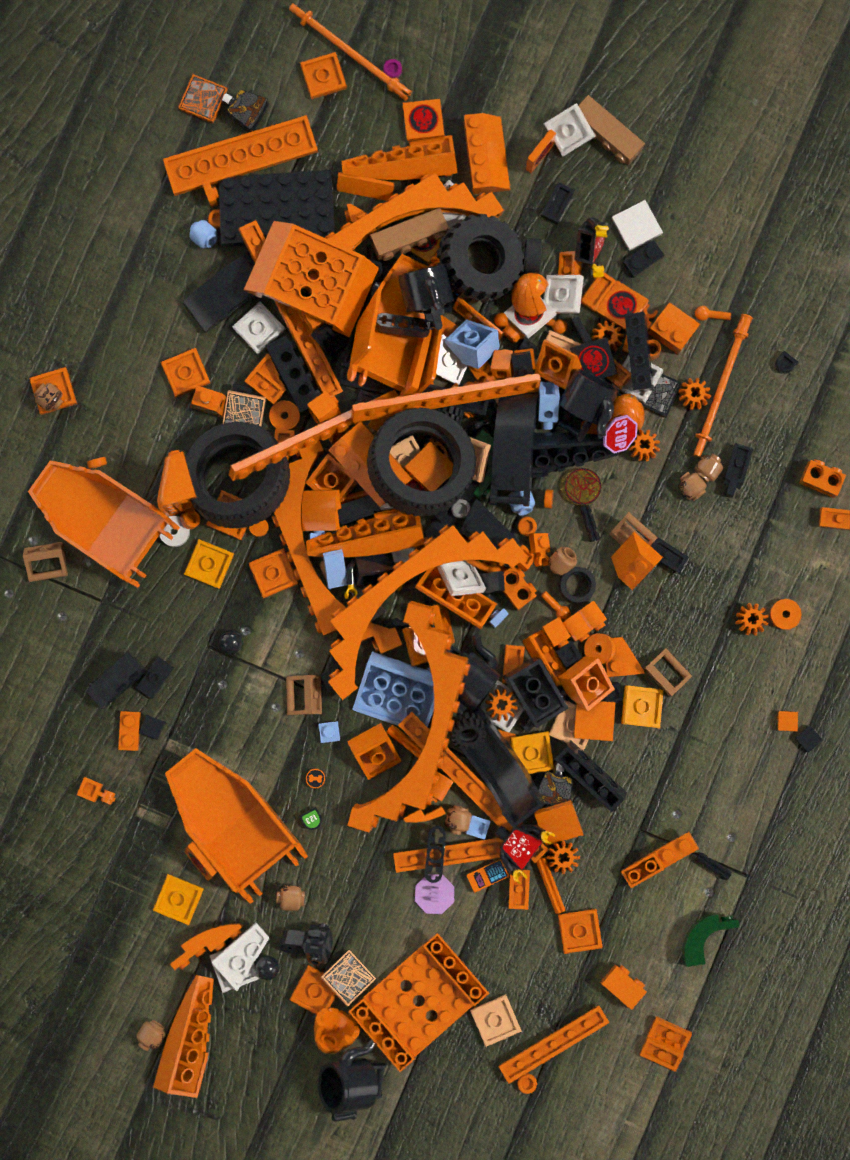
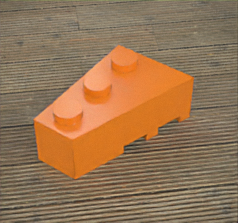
M327 391L307 404L310 415L317 425L341 415L338 400L333 393L329 395ZM349 427L341 433L336 432L328 438L331 444L336 443L350 431Z

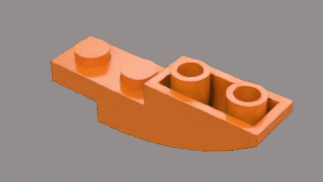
M688 831L622 870L621 873L630 888H633L698 850L699 847Z
M241 923L226 924L201 932L181 945L185 953L170 965L174 970L178 967L181 970L191 963L189 959L192 956L199 957L206 951L205 946L210 952L214 949L218 952L226 945L225 940L229 937L233 940L242 933L240 929L243 925Z

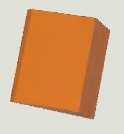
M545 339L543 340L534 374H539L540 377L565 389L576 369H581L582 366L577 355Z

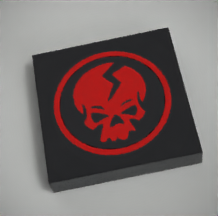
M607 337L570 347L571 353L579 358L582 366L581 370L592 373L600 378L618 374Z

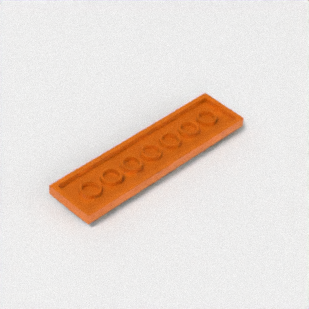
M307 115L167 157L163 161L174 196L203 188V185L209 182L211 185L216 184L225 178L249 174L317 153L318 149Z

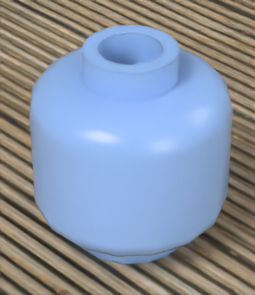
M200 220L193 223L190 227V239L200 248H210L217 242V230L207 221Z
M512 491L508 496L523 497L524 491ZM531 491L529 507H525L523 504H510L514 513L522 516L529 514L533 510L535 500Z

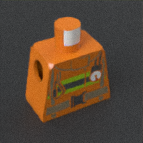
M197 386L190 408L224 418L227 397L220 392Z

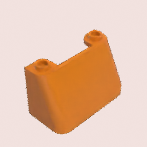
M179 450L169 452L165 458L157 498L159 509L168 517L182 514L188 509H196L189 501V499L197 497L184 452H179Z

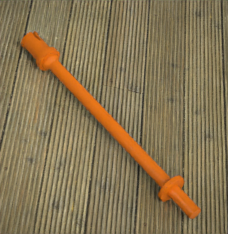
M294 4L290 6L289 10L302 19L300 25H310L386 83L390 92L393 91L404 101L408 99L407 95L410 96L412 91L401 84L398 78H390L312 18L313 13L311 11L305 13Z
M741 314L737 329L733 331L735 340L701 433H696L695 435L699 439L693 454L696 457H701L705 443L712 440L708 435L742 340L748 337L747 332L753 319L750 315Z

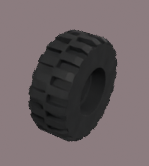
M486 214L467 216L452 226L439 243L441 248L437 251V258L440 259V262L437 265H445L452 292L455 291L458 293V297L462 299L468 298L473 303L478 301L488 303L491 300H497L513 289L514 284L520 278L519 275L524 270L522 262L525 261V254L522 253V242L516 237L517 233L508 227L509 224L505 221H499L498 217H487ZM470 244H480L490 251L494 260V269L491 274L481 273L471 265L468 259V247Z

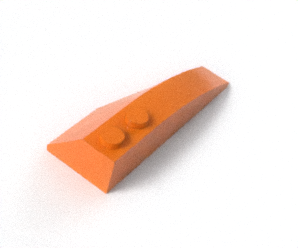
M452 135L409 142V146L400 148L399 145L392 147L393 150L389 152L380 150L372 154L371 157L362 155L342 161L343 174L381 180L421 179L427 174L431 176L436 173L437 176H450L457 173Z
M390 509L375 513L374 518L366 521L364 518L357 521L358 524L351 527L346 525L340 527L336 533L327 532L307 540L306 546L308 556L323 557V553L342 549L344 557H360L424 545L425 539L420 516L408 515L399 510Z
M196 975L186 992L170 1028L153 1088L169 1094L198 1097L208 1060L206 1042H209L210 1035L207 1033L208 1023L211 1021L209 1005L212 1004L213 978Z

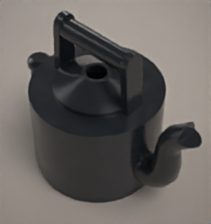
M435 265L398 275L406 312L415 311L423 313L425 319L430 322V330L442 329L440 315L444 314L443 306L448 302L454 301L445 265Z
M576 369L566 388L561 390L562 396L559 404L565 410L558 426L567 430L576 437L577 441L581 442L593 423L597 425L598 439H602L606 436L607 423L614 413L613 403L618 395V389L592 373ZM570 415L574 419L584 422L580 431L567 422Z
M473 636V646L485 661L473 652L467 656L453 645L450 650L446 651L469 658L467 664H470L468 675H464L462 681L465 683L462 695L459 694L457 699L460 702L457 715H462L465 710L472 713L501 677L496 671L498 666L497 658L482 645L481 636L479 638Z
M370 1039L362 1047L349 1048L342 1054L340 1061L325 1064L319 1072L318 1092L320 1100L325 1109L332 1113L331 1119L334 1122L349 1119L355 1120L358 1110L369 1109L374 1105L376 1099L382 1098L381 1092L386 1063H370L367 1059L361 1057L367 1055L375 1048L377 1043L373 1039Z

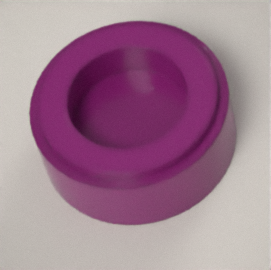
M390 59L385 62L383 72L390 78H398L402 73V65L398 60Z

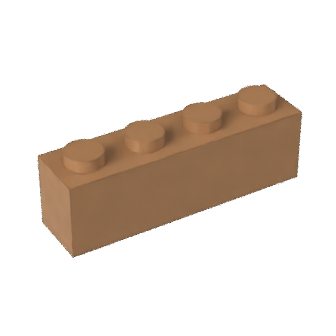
M589 95L580 103L579 108L596 136L593 139L597 138L604 149L607 151L611 150L621 163L629 165L643 150L645 143Z
M438 208L371 234L369 241L377 260L383 259L387 261L397 253L405 254L415 246L423 247L430 240H441L449 230V227L441 209Z

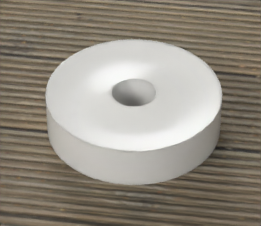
M169 516L180 529L177 534H172V540L163 534L159 536L168 546H181L188 540L190 529L185 528L181 524L179 516ZM167 524L163 530L171 534L173 528Z

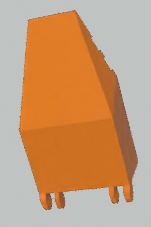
M404 254L399 256L357 322L350 366L347 372L348 381L352 382L358 371L361 373L358 379L359 386L365 384L368 376L401 391L399 396L404 395L418 337L380 332L375 328L377 315L380 313L425 319L423 313L415 311L406 312L398 275L427 268L428 266ZM440 315L443 326L444 318L443 315ZM405 323L398 324L401 328L408 327ZM443 327L440 330H431L432 337L419 388L415 393H422L436 378Z
M50 460L28 491L38 508L45 515L46 520L52 526L55 534L136 588L140 584L136 580L131 579L130 576L134 571L140 577L145 578L147 576L137 569V566L159 535L163 534L170 540L173 539L172 534L163 529L167 524L174 530L180 529L173 520L155 506L100 470H90L85 467H75L70 464Z
M195 748L165 773L186 832L235 893H239L250 904L254 901L245 888L251 885L254 892L261 896L263 893L254 881L275 863L287 855L295 866L299 864L298 860L290 853L292 849L296 848L305 859L308 857L300 842L268 802L248 781Z

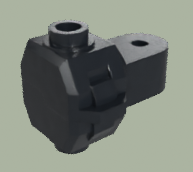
M326 924L311 925L306 931L286 930L283 932L280 949L286 953L305 955L310 964L319 966L326 964L330 958L333 936L329 926Z

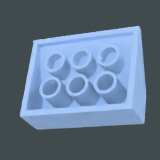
M372 651L352 710L397 726L412 711L428 727L434 710L432 674L426 669L411 666V664Z

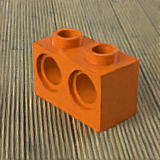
M810 460L806 465L799 484L829 497H837L846 475L839 468L824 466L825 463L820 460ZM811 469H814L819 473L818 478H813L811 476ZM829 477L835 478V486L829 484Z
M513 567L504 572L505 591L502 592L514 608L519 611L536 598L535 592L537 590L531 582L527 584L523 578L525 574L519 567ZM514 575L517 581L515 584H508L506 577ZM525 590L528 593V598L525 600L519 599L518 591Z

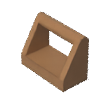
M630 512L626 514L609 534L620 545L633 532L637 533L650 546L657 539ZM626 520H627L631 525H633L641 534H643V535L649 540V542H648L646 539H644L636 530H634V529L626 522Z
M62 542L24 548L23 559L29 582L68 576ZM59 557L62 569L33 574L31 561Z
M667 648L644 668L647 674L669 697L673 696L692 677ZM663 656L684 678L675 687L654 666Z
M287 676V715L322 714L321 676ZM294 680H304L305 710L295 711Z

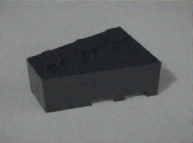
M475 499L459 532L461 536L468 539L476 531L478 533L484 532L496 549L499 548L498 543L506 537L508 540L513 538L518 544L519 540L484 505Z
M127 652L119 658L116 664L107 668L103 672V676L93 680L88 685L90 688L86 691L100 708L105 709L148 671L134 654Z

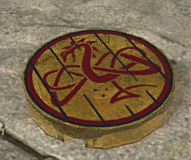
M575 469L568 474L564 481L565 496L575 505H590L601 494L602 483L600 477L591 469Z

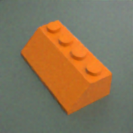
M485 113L464 115V129L473 195L509 191L510 184L501 117Z
M360 421L342 436L329 451L378 506L381 507L385 502L374 490L367 468L368 451L375 436ZM390 453L389 461L394 473L404 484H407L412 477Z
M437 567L428 569L415 586L416 589L479 629L483 628L497 603L481 593L451 596Z

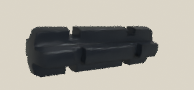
M590 505L581 506L580 511L584 516L583 521L586 531L589 532V541H597L600 539V536L596 532L597 526L593 514H591Z
M700 852L696 857L698 863L704 864V867L716 875L719 874L724 880L730 878L732 874L730 870L723 868L722 865L713 859L707 858L708 856Z

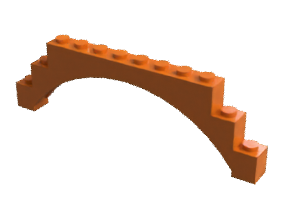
M436 173L431 176L427 174L420 179V183L407 186L402 194H394L384 205L382 203L376 205L369 214H361L357 217L356 222L345 224L341 227V231L336 234L332 232L325 238L354 251L375 231L409 216L425 214L440 208L442 213H454L464 216L486 214L487 217H500L504 209L492 192L487 195L483 193L475 200L464 182L460 185L457 183L452 185L447 191ZM318 253L315 256L316 260L320 263L326 261V257L322 253ZM312 271L308 274V277L316 280L319 275L317 272ZM300 312V315L312 332L325 323Z
M319 440L310 448L304 447L300 449L296 455L297 458L301 457L302 459L289 464V488L283 502L274 512L275 516L272 519L276 528L280 526L282 534H279L282 544H287L289 548L286 554L290 563H295L297 569L293 571L297 581L301 579L303 587L300 588L304 598L308 597L311 603L307 605L311 616L315 615L318 622L315 623L318 633H323V636H327L337 632V629L330 622L333 618L331 614L339 608L343 611L346 607L331 594L318 577L307 554L302 530V498L306 488L305 482L308 480L319 455L324 453ZM369 622L361 641L363 642L374 637L375 640L372 641L376 652L380 651L381 654L402 647L395 627L389 629Z
M447 524L438 531L440 535L437 538L430 537L423 543L425 545L424 548L420 551L417 548L408 555L410 559L404 563L401 560L394 565L392 573L388 575L385 572L377 579L379 583L374 587L370 584L362 590L363 595L357 599L355 596L349 600L347 608L343 611L339 608L331 614L333 618L330 622L344 638L342 641L337 639L330 645L332 649L329 650L342 667L341 671L336 669L329 675L331 679L328 680L339 697L343 700L358 688L355 684V666L362 637L376 611L398 587L430 568L462 560L495 561L508 564L510 568H513L527 557L513 538L508 540L506 537L498 543L499 548L496 549L484 532L478 533L476 531L468 537L470 541L467 543L454 525L449 527Z
M411 601L408 603L403 621L408 623L417 635L428 659L433 679L434 714L425 747L410 772L397 785L374 800L362 805L356 803L352 807L347 826L370 833L373 827L376 828L378 825V816L397 821L400 816L403 817L407 806L404 804L425 810L433 801L434 794H431L433 787L437 786L439 779L436 773L438 768H442L444 757L441 756L443 750H447L449 744L447 734L448 731L451 732L455 722V720H452L453 713H457L460 702L457 701L458 695H462L465 683L462 682L463 677L468 675L470 664H467L469 658L446 652L451 649L453 639L450 638L451 633L429 626L430 624L433 625L436 613H433L434 607Z

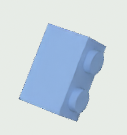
M467 319L445 339V343L463 364L477 369L493 355L494 350L500 348L497 329Z

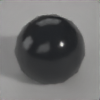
M227 630L220 635L218 644L223 652L234 654L241 649L243 640L237 631Z
M268 955L263 956L255 967L256 974L263 980L274 979L280 969L279 962L274 957Z

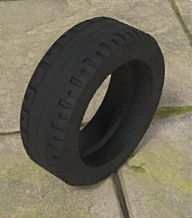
M429 408L406 409L388 418L379 428L371 442L367 457L369 479L380 498L394 509L408 515L412 514L413 516L436 515L448 510L457 503L469 487L475 473V450L464 428L447 414ZM418 433L430 436L440 442L449 453L453 463V471L449 481L436 491H420L404 484L394 473L389 461L391 447L398 438L406 434Z
M239 421L215 426L202 434L186 454L185 460L197 497L191 498L189 501L203 518L217 526L231 529L253 526L274 513L286 496L290 484V468L287 457H283L278 463L267 465V472L262 484L247 498L236 502L216 501L206 489V477L211 466L219 457L229 451L240 448H249L261 452L278 444V442L271 433L253 423Z

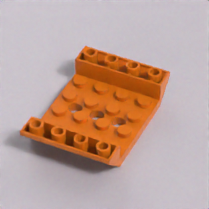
M273 221L244 291L262 298V295L332 325V330L350 337L379 268L364 255L295 224ZM318 253H322L325 255L326 261L320 263L316 260L315 256ZM316 271L319 275L318 279H310L308 272ZM308 288L311 291V295L304 297L301 295L300 290Z
M437 933L379 982L348 1012L369 1037L377 1043V1046L398 1071L401 1072L415 1060V1057L473 1005L476 1006L489 992ZM404 980H408L412 984L411 989L408 991H403L400 987L401 982ZM416 995L424 997L423 1005L417 1006L414 1004L413 999ZM429 1010L436 1011V1020H428L426 1013Z

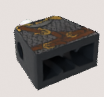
M239 90L235 97L226 93L221 102L229 107L227 110L228 117L248 133L256 130L269 107V100L267 98L244 90Z
M557 762L555 763L553 773L544 772L537 788L544 804L552 806L570 801L572 792V778L564 776L566 770Z

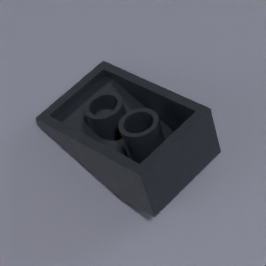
M533 657L503 676L509 689L535 728L568 709L566 702L540 658Z

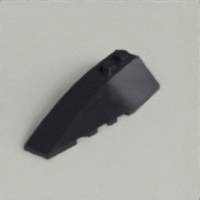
M535 433L532 478L548 476V473L557 470L562 472L566 470L565 468L574 465L577 467L583 466L588 461L593 460L597 462L618 456V453H613L603 445V438L598 439L596 434H586L584 439L579 442L570 433Z

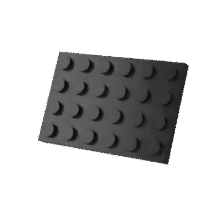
M331 170L240 175L219 181L222 247L246 246L238 229L255 220L265 239L273 221L295 224L323 238L332 232L335 233Z

